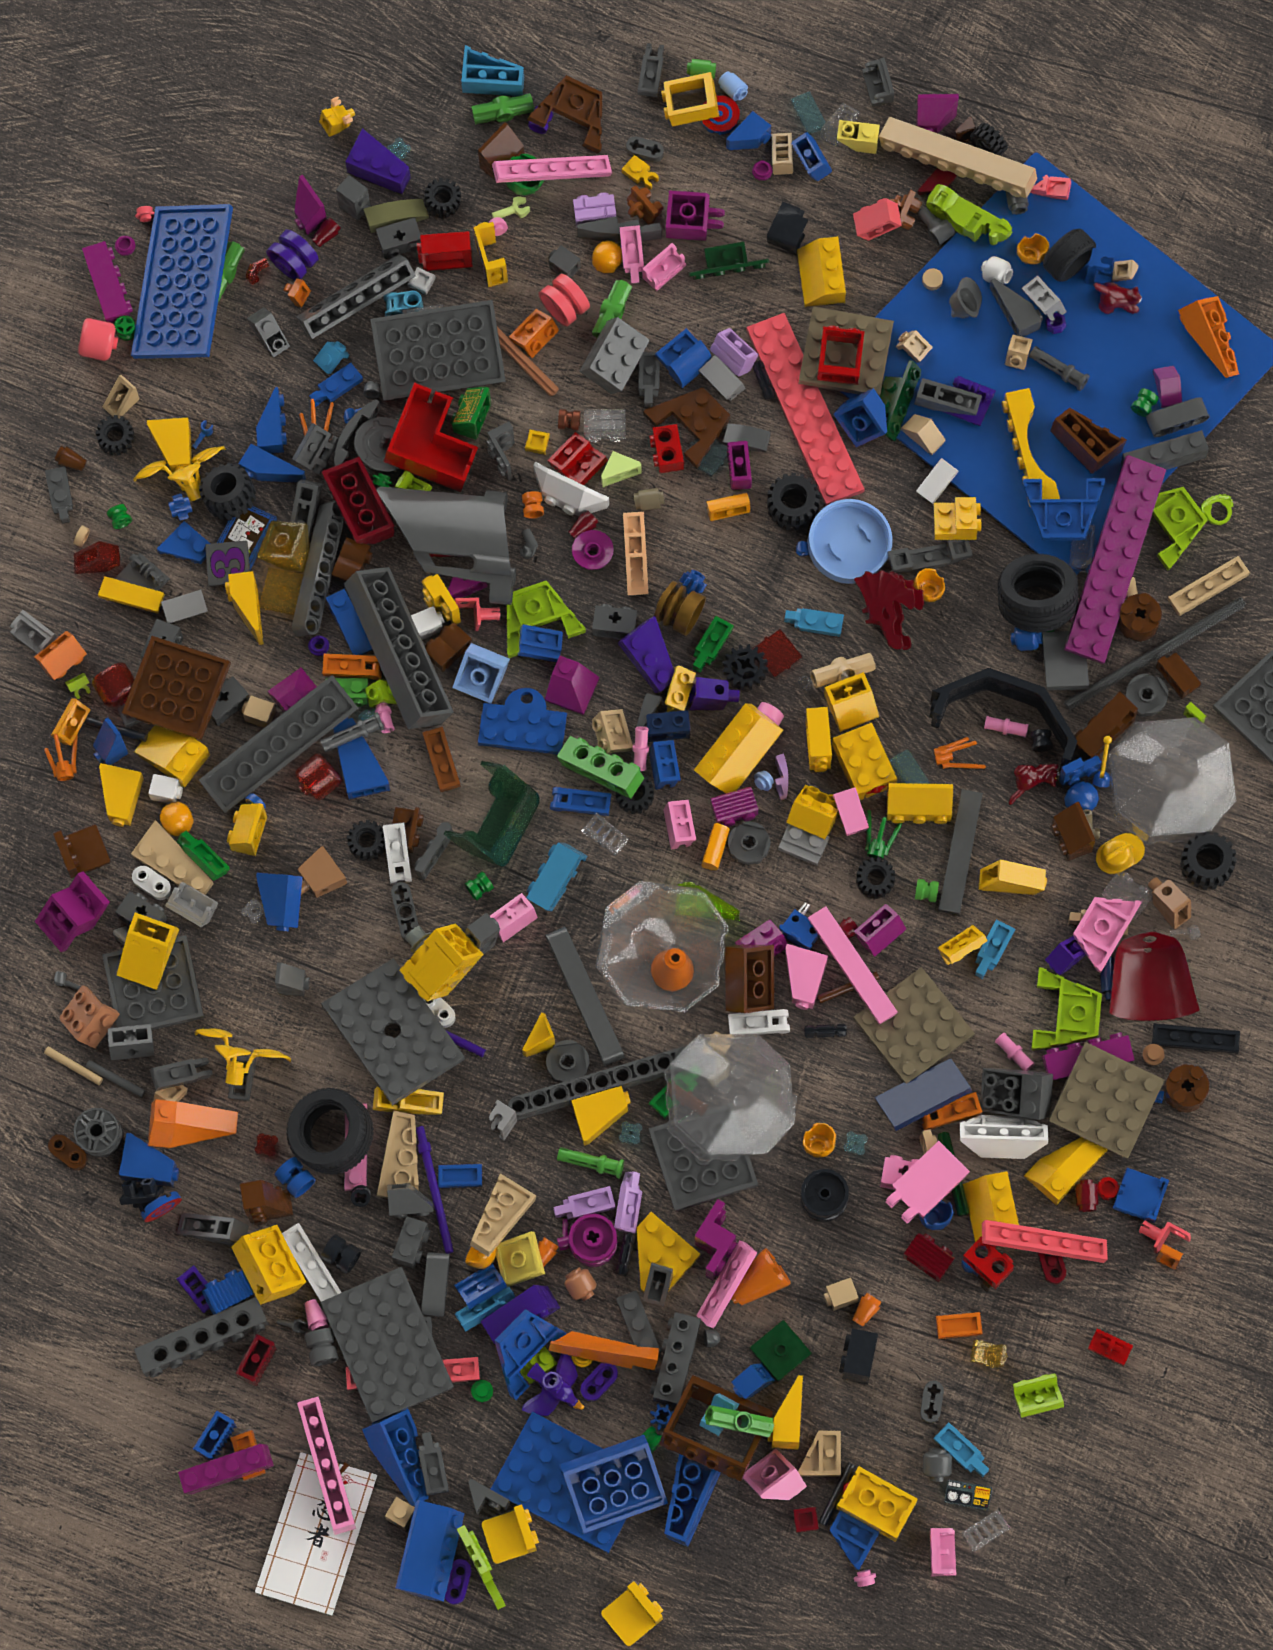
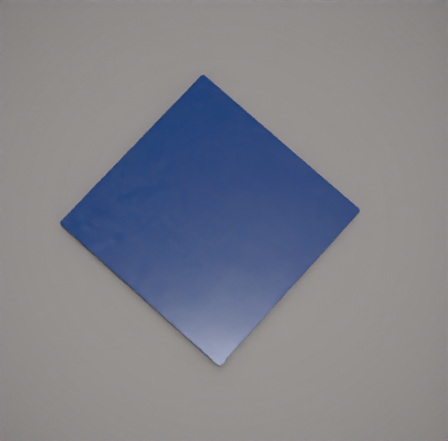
M1033 153L1024 163L1036 169L1037 180L1034 185L1042 181V177L1048 175V177L1069 178L1039 153ZM1071 180L1068 200L1029 193L1027 197L1029 203L1028 210L1019 215L1012 214L1011 210H1009L1005 191H997L981 208L1001 220L1002 218L1007 220L1012 227L1013 233L1002 242L991 245L989 242V232L986 235L981 234L976 242L957 232L875 318L894 321L883 381L885 376L903 378L909 360L914 361L904 349L898 350L896 348V345L900 342L898 339L904 332L916 330L932 346V349L921 362L916 363L921 369V376L915 387L914 395L911 398L901 428L914 414L932 419L946 441L931 456L902 430H900L897 439L932 468L936 466L941 458L956 468L959 472L950 483L967 497H976V503H980L984 511L1036 554H1047L1063 560L1074 570L1077 576L1093 559L1122 469L1121 460L1123 453L1201 430L1206 438L1273 366V340L1219 298L1227 317V322L1224 323L1225 329L1231 335V339L1228 341L1229 347L1235 353L1239 371L1238 375L1225 378L1186 330L1180 320L1178 311L1197 300L1216 297L1217 295ZM1073 229L1084 230L1095 241L1096 249L1115 253L1111 274H1099V279L1113 282L1114 262L1134 260L1138 264V270L1132 280L1116 281L1113 283L1127 289L1138 287L1142 297L1141 302L1136 304L1139 307V311L1132 314L1122 308H1115L1110 314L1103 313L1098 307L1100 292L1095 289L1094 283L1085 284L1089 262L1076 275L1066 281L1059 282L1045 270L1043 261L1036 265L1022 262L1017 255L1018 243L1024 236L1031 238L1036 233L1046 237L1050 250L1069 231ZM996 256L1008 261L1011 264L1013 275L1011 280L1004 285L1032 303L1035 310L1038 309L1042 315L1043 320L1041 321L1040 329L1024 336L1025 338L1033 339L1029 355L1032 349L1037 346L1067 366L1073 365L1076 370L1084 375H1090L1088 382L1081 391L1077 390V387L1068 381H1062L1060 375L1029 358V355L1024 370L1005 365L1008 347L1012 335H1015L993 296L990 290V283L983 279L981 266L985 260ZM928 269H937L943 275V283L937 290H929L922 283L923 274ZM1036 276H1039L1054 292L1067 311L1063 314L1065 316L1066 328L1062 333L1053 334L1047 330V315L1022 290V287ZM969 277L979 286L982 295L978 316L974 318L970 316L963 319L958 316L953 318L951 316L952 308L949 299L957 290L961 279ZM1174 366L1180 375L1182 402L1201 397L1210 418L1203 423L1161 437H1153L1146 417L1139 416L1133 412L1131 405L1138 399L1137 394L1142 388L1151 390L1159 398L1153 369ZM960 376L996 390L981 426L942 411L914 405L922 378L953 387L955 377ZM1030 388L1035 408L1027 429L1029 449L1038 467L1056 482L1060 499H1086V478H1105V486L1085 540H1042L1023 486L1022 476H1024L1023 469H1019L1017 463L1019 454L1018 451L1013 449V432H1009L1007 427L1008 414L1004 413L1002 409L1005 393ZM840 391L848 399L858 395ZM1158 399L1156 405L1152 406V412L1163 409L1161 408L1160 399ZM1068 408L1093 420L1092 423L1109 429V432L1113 435L1127 439L1122 452L1093 474L1050 432L1055 418ZM1178 467L1166 470L1162 484Z

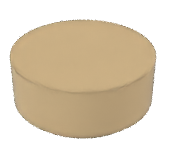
M928 269L923 274L922 283L929 290H937L943 283V275L937 269Z
M82 525L75 536L73 544L82 547L89 536V528Z

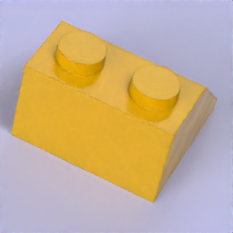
M242 804L239 811H235L233 817L235 825L233 831L230 830L227 837V843H229L232 851L256 856L267 820L263 804Z

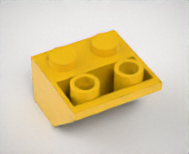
M864 672L824 687V697L840 732L879 718L875 699Z
M805 785L793 802L786 823L826 839L839 815L833 795L821 792L814 786Z

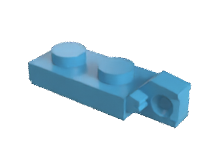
M797 608V611L786 610L784 622L794 624V627L799 628V631L839 637L841 636L844 615Z
M996 919L986 938L987 942L982 945L975 963L979 964L975 976L983 979L988 969L993 971L1011 940L1015 928Z
M507 1287L471 1309L468 1306L456 1312L455 1316L466 1332L513 1300L515 1295L511 1288Z
M949 1422L933 1438L965 1470H968L970 1473L975 1470L982 1477L989 1472V1468L982 1463L985 1458L981 1455V1452Z

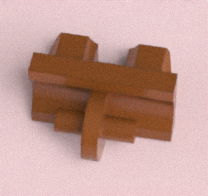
M637 186L632 187L631 194L627 198V204L630 207L628 210L630 217L637 215L640 219L643 218L648 225L654 224L656 217L662 213L663 205L659 201L654 203L649 201L651 192L647 187L641 189Z
M912 190L909 191L908 195H904L903 198L896 195L895 199H889L898 204L902 224L900 227L907 230L912 228L915 222V218L907 214L908 210L916 214L922 205V202L914 197L916 192Z

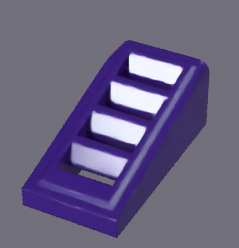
M193 1265L176 1278V1281L204 1314L210 1307L208 1303L202 1305L201 1301L205 1299L203 1295L199 1298L195 1295L203 1288H206L205 1285L208 1282ZM194 1274L196 1278L186 1284L184 1281ZM200 1281L201 1285L191 1291L190 1287Z

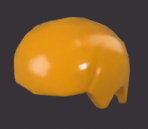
M1036 233L1031 238L1024 236L1017 245V255L1026 264L1036 265L1041 263L1049 251V242L1046 237Z
M606 240L600 242L595 247L592 254V265L597 271L613 273L622 264V249L617 243Z
M925 568L918 572L914 580V587L924 591L925 602H935L942 597L945 591L944 578L940 577L935 569Z
M179 801L164 806L160 814L161 824L170 835L180 836L186 830L190 831L194 820L189 807Z
M826 1123L813 1124V1127L806 1131L803 1136V1148L806 1153L815 1158L826 1157L835 1148L836 1133Z
M471 1247L465 1262L476 1269H485L493 1263L497 1248L487 1257Z

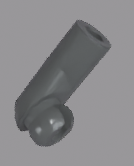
M526 529L521 532L526 543L523 549H520V555L525 559H529L534 556L538 543L531 529Z

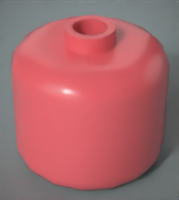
M86 318L83 322L78 354L82 357L107 361L111 356L112 349L116 350L118 338L115 337V325L111 322Z

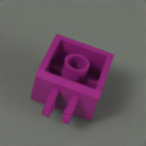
M669 190L666 238L706 241L707 228L722 229L724 227L722 221L708 219V217H723L725 210L710 208V195L707 193Z

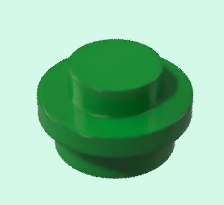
M486 1380L475 1382L471 1388L472 1397L478 1402L489 1401L493 1396L491 1383Z

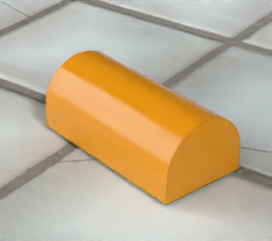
M747 492L706 501L710 521L750 513V500Z
M72 698L51 736L54 738L56 733L58 734L59 742L71 746L91 709L77 699Z
M719 823L713 825L702 860V868L718 870L730 831L727 826Z

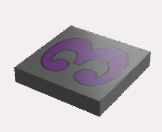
M248 541L205 544L208 586L225 585V582H229L228 574L250 572Z

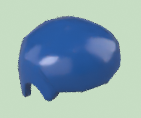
M1089 782L1075 783L1066 792L1064 798L1065 805L1068 808L1074 803L1080 802L1083 810L1089 809L1092 811L1099 801L1098 791Z
M941 1200L925 1217L922 1218L919 1214L918 1216L926 1228L942 1230L950 1224L954 1211L950 1202L945 1203Z

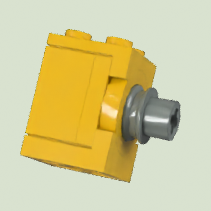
M456 923L437 928L432 933H425L420 926H417L405 938L412 946L410 952H414V954L399 971L404 975V979L415 987L421 998L431 1001L447 996L484 954Z

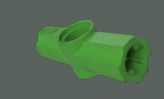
M531 94L512 98L498 96L492 102L471 106L475 125L494 120L507 122L512 120L514 116L534 111Z
M228 241L219 300L227 285L231 284L237 271L236 267L245 251L240 244L233 241Z
M616 280L608 298L604 299L600 308L599 318L592 331V335L598 338L608 320L616 317L622 318L625 303L632 290V286L626 281Z
M709 1405L705 1413L706 1425L732 1431L770 1437L774 1428L773 1418L750 1414L745 1411ZM739 1416L742 1419V1423L740 1426H738L737 1419Z

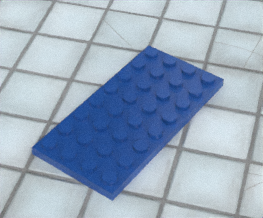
M230 204L155 207L131 356L134 359L210 356L233 207Z

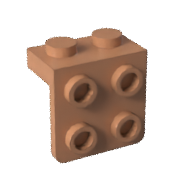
M83 985L60 1015V1021L77 1041L96 1048L108 1032V1028H111L120 1014L117 1010L102 1004L91 990Z

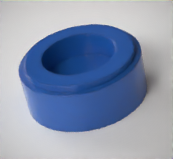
M250 793L245 798L247 804L260 803L266 808L265 803L254 793Z

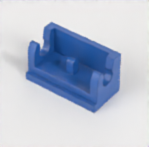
M1093 248L1085 284L1100 283L1103 285L1106 283V280L1099 279L1098 275L1111 274L1115 256L1114 252Z
M674 740L653 742L649 748V756L655 790L662 789L667 784H670V787H674L681 780Z

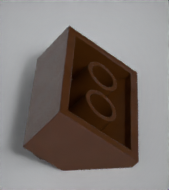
M734 945L725 947L726 1011L751 1013L774 1009V945Z

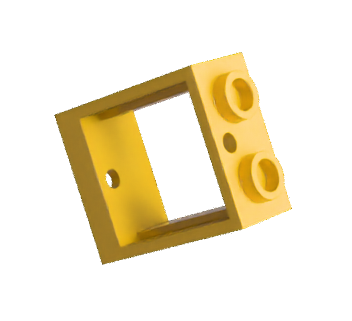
M711 72L664 82L665 90L661 91L663 102L667 103V107H664V114L666 120L670 119L672 127L719 117L715 84ZM705 87L707 104L674 110L672 94Z
M828 707L806 708L805 724L809 769L815 772H824L827 769H831L832 760Z

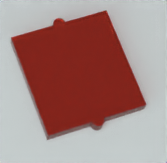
M781 629L771 636L765 637L764 641L755 646L758 647V654L761 652L765 653L763 659H768L766 667H768V670L774 677L786 669L789 670L794 663L802 658V655Z

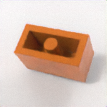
M65 631L34 656V658L46 674L53 680L62 678L70 667L81 663L87 653L75 637L68 631Z

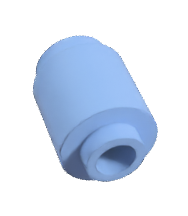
M727 71L718 81L720 88L734 101L744 99L748 93V86L734 73Z

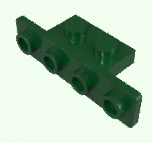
M742 241L704 248L707 269L687 272L688 277L693 276V280L705 278V274L713 273V276H720L725 274V270L733 269V273L745 271V267L753 266V269L764 268L765 263L770 262L769 258L748 261L745 242Z
M911 360L907 364L903 378L885 376L879 396L885 404L886 417H888L886 421L887 433L885 435L890 441L894 442L900 433L901 425L921 376V369Z

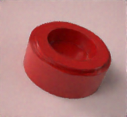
M1104 1177L1098 1182V1195L1102 1199L1111 1200L1117 1196L1119 1184L1115 1179Z

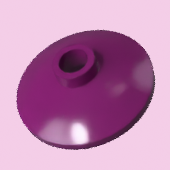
M597 530L581 533L572 545L574 560L579 566L588 570H598L605 567L611 561L614 553L611 539L605 533ZM595 550L597 554L590 555L589 552Z

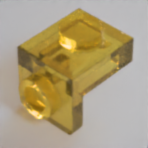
M973 1340L970 1362L989 1368L1003 1367L1007 1359V1345H995L981 1340Z

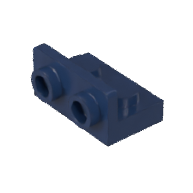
M687 710L646 715L647 728H649L648 742L690 738L689 712Z

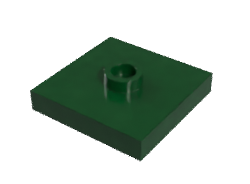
M784 1320L750 1347L753 1354L777 1382L781 1381L812 1355V1352Z

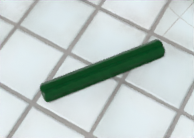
M949 1132L939 1133L938 1141L955 1156ZM961 1181L951 1192L957 1215L966 1216L969 1214V1208Z

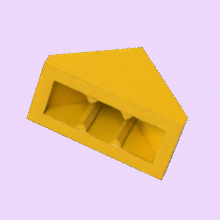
M542 1012L522 1049L523 1056L529 1057L550 1050L555 1045L552 1029L546 1014Z

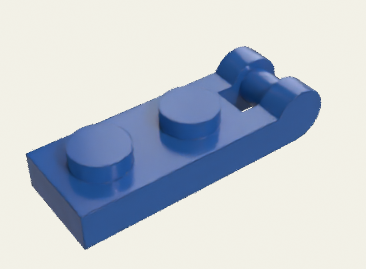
M554 787L552 789L554 797L550 803V809L553 811L609 816L611 793ZM562 797H568V801L561 802Z

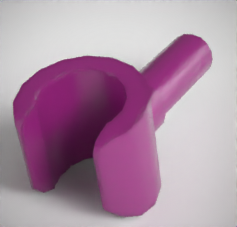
M563 1219V1237L557 1238L560 1251L570 1248L568 1219Z

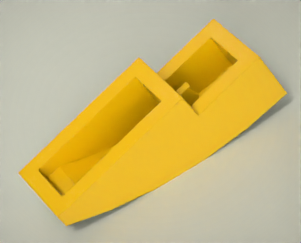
M376 1087L374 1089L373 1110L441 1115L444 1093L418 1089L392 1106L381 1089Z

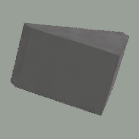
M651 1263L642 1301L664 1307L673 1278L672 1268Z

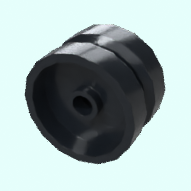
M832 1169L813 1171L805 1178L801 1187L800 1202L803 1211L810 1218L818 1222L836 1220L844 1213L848 1204L849 1188L847 1182L840 1173Z

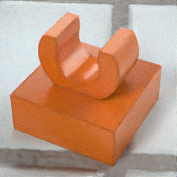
M296 278L294 284L287 283L284 288L285 292H289L288 297L294 305L301 308L311 292L306 283Z

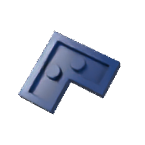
M1098 755L1085 762L1079 758L1063 766L1059 776L1061 786H1072L1078 783L1080 778L1086 775L1091 777L1098 772L1102 763Z

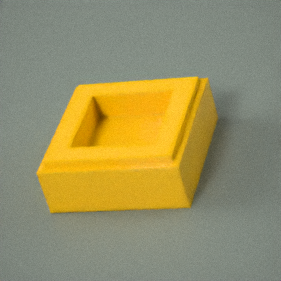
M529 430L525 451L545 455L550 433Z

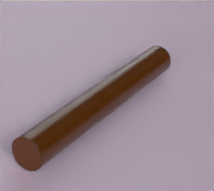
M877 971L872 973L876 980L880 979ZM849 982L817 995L819 1003H823L855 988Z

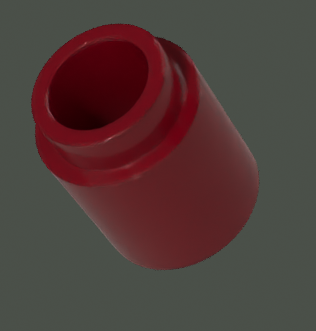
M1080 1180V1184L1075 1185L1076 1206L1079 1207V1212L1096 1211V1206H1098V1186L1093 1183V1180Z

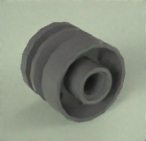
M91 1108L78 1116L74 1124L73 1134L76 1143L87 1154L94 1157H107L114 1154L120 1148L123 1142L124 1130L121 1123L110 1111L103 1108ZM102 1129L101 1135L95 1136L96 1131Z

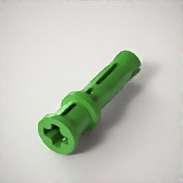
M560 1147L557 1155V1161L592 1168L599 1174L616 1175V1178L619 1179L624 1167L623 1159L618 1161L607 1158L606 1155L598 1157Z

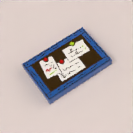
M253 506L251 509H247L248 512L245 515L242 513L239 518L233 517L232 520H229L217 542L248 541L250 570L277 521L276 516Z

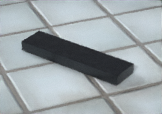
M1153 1023L1152 1044H1157L1160 1047L1239 1053L1240 1031Z

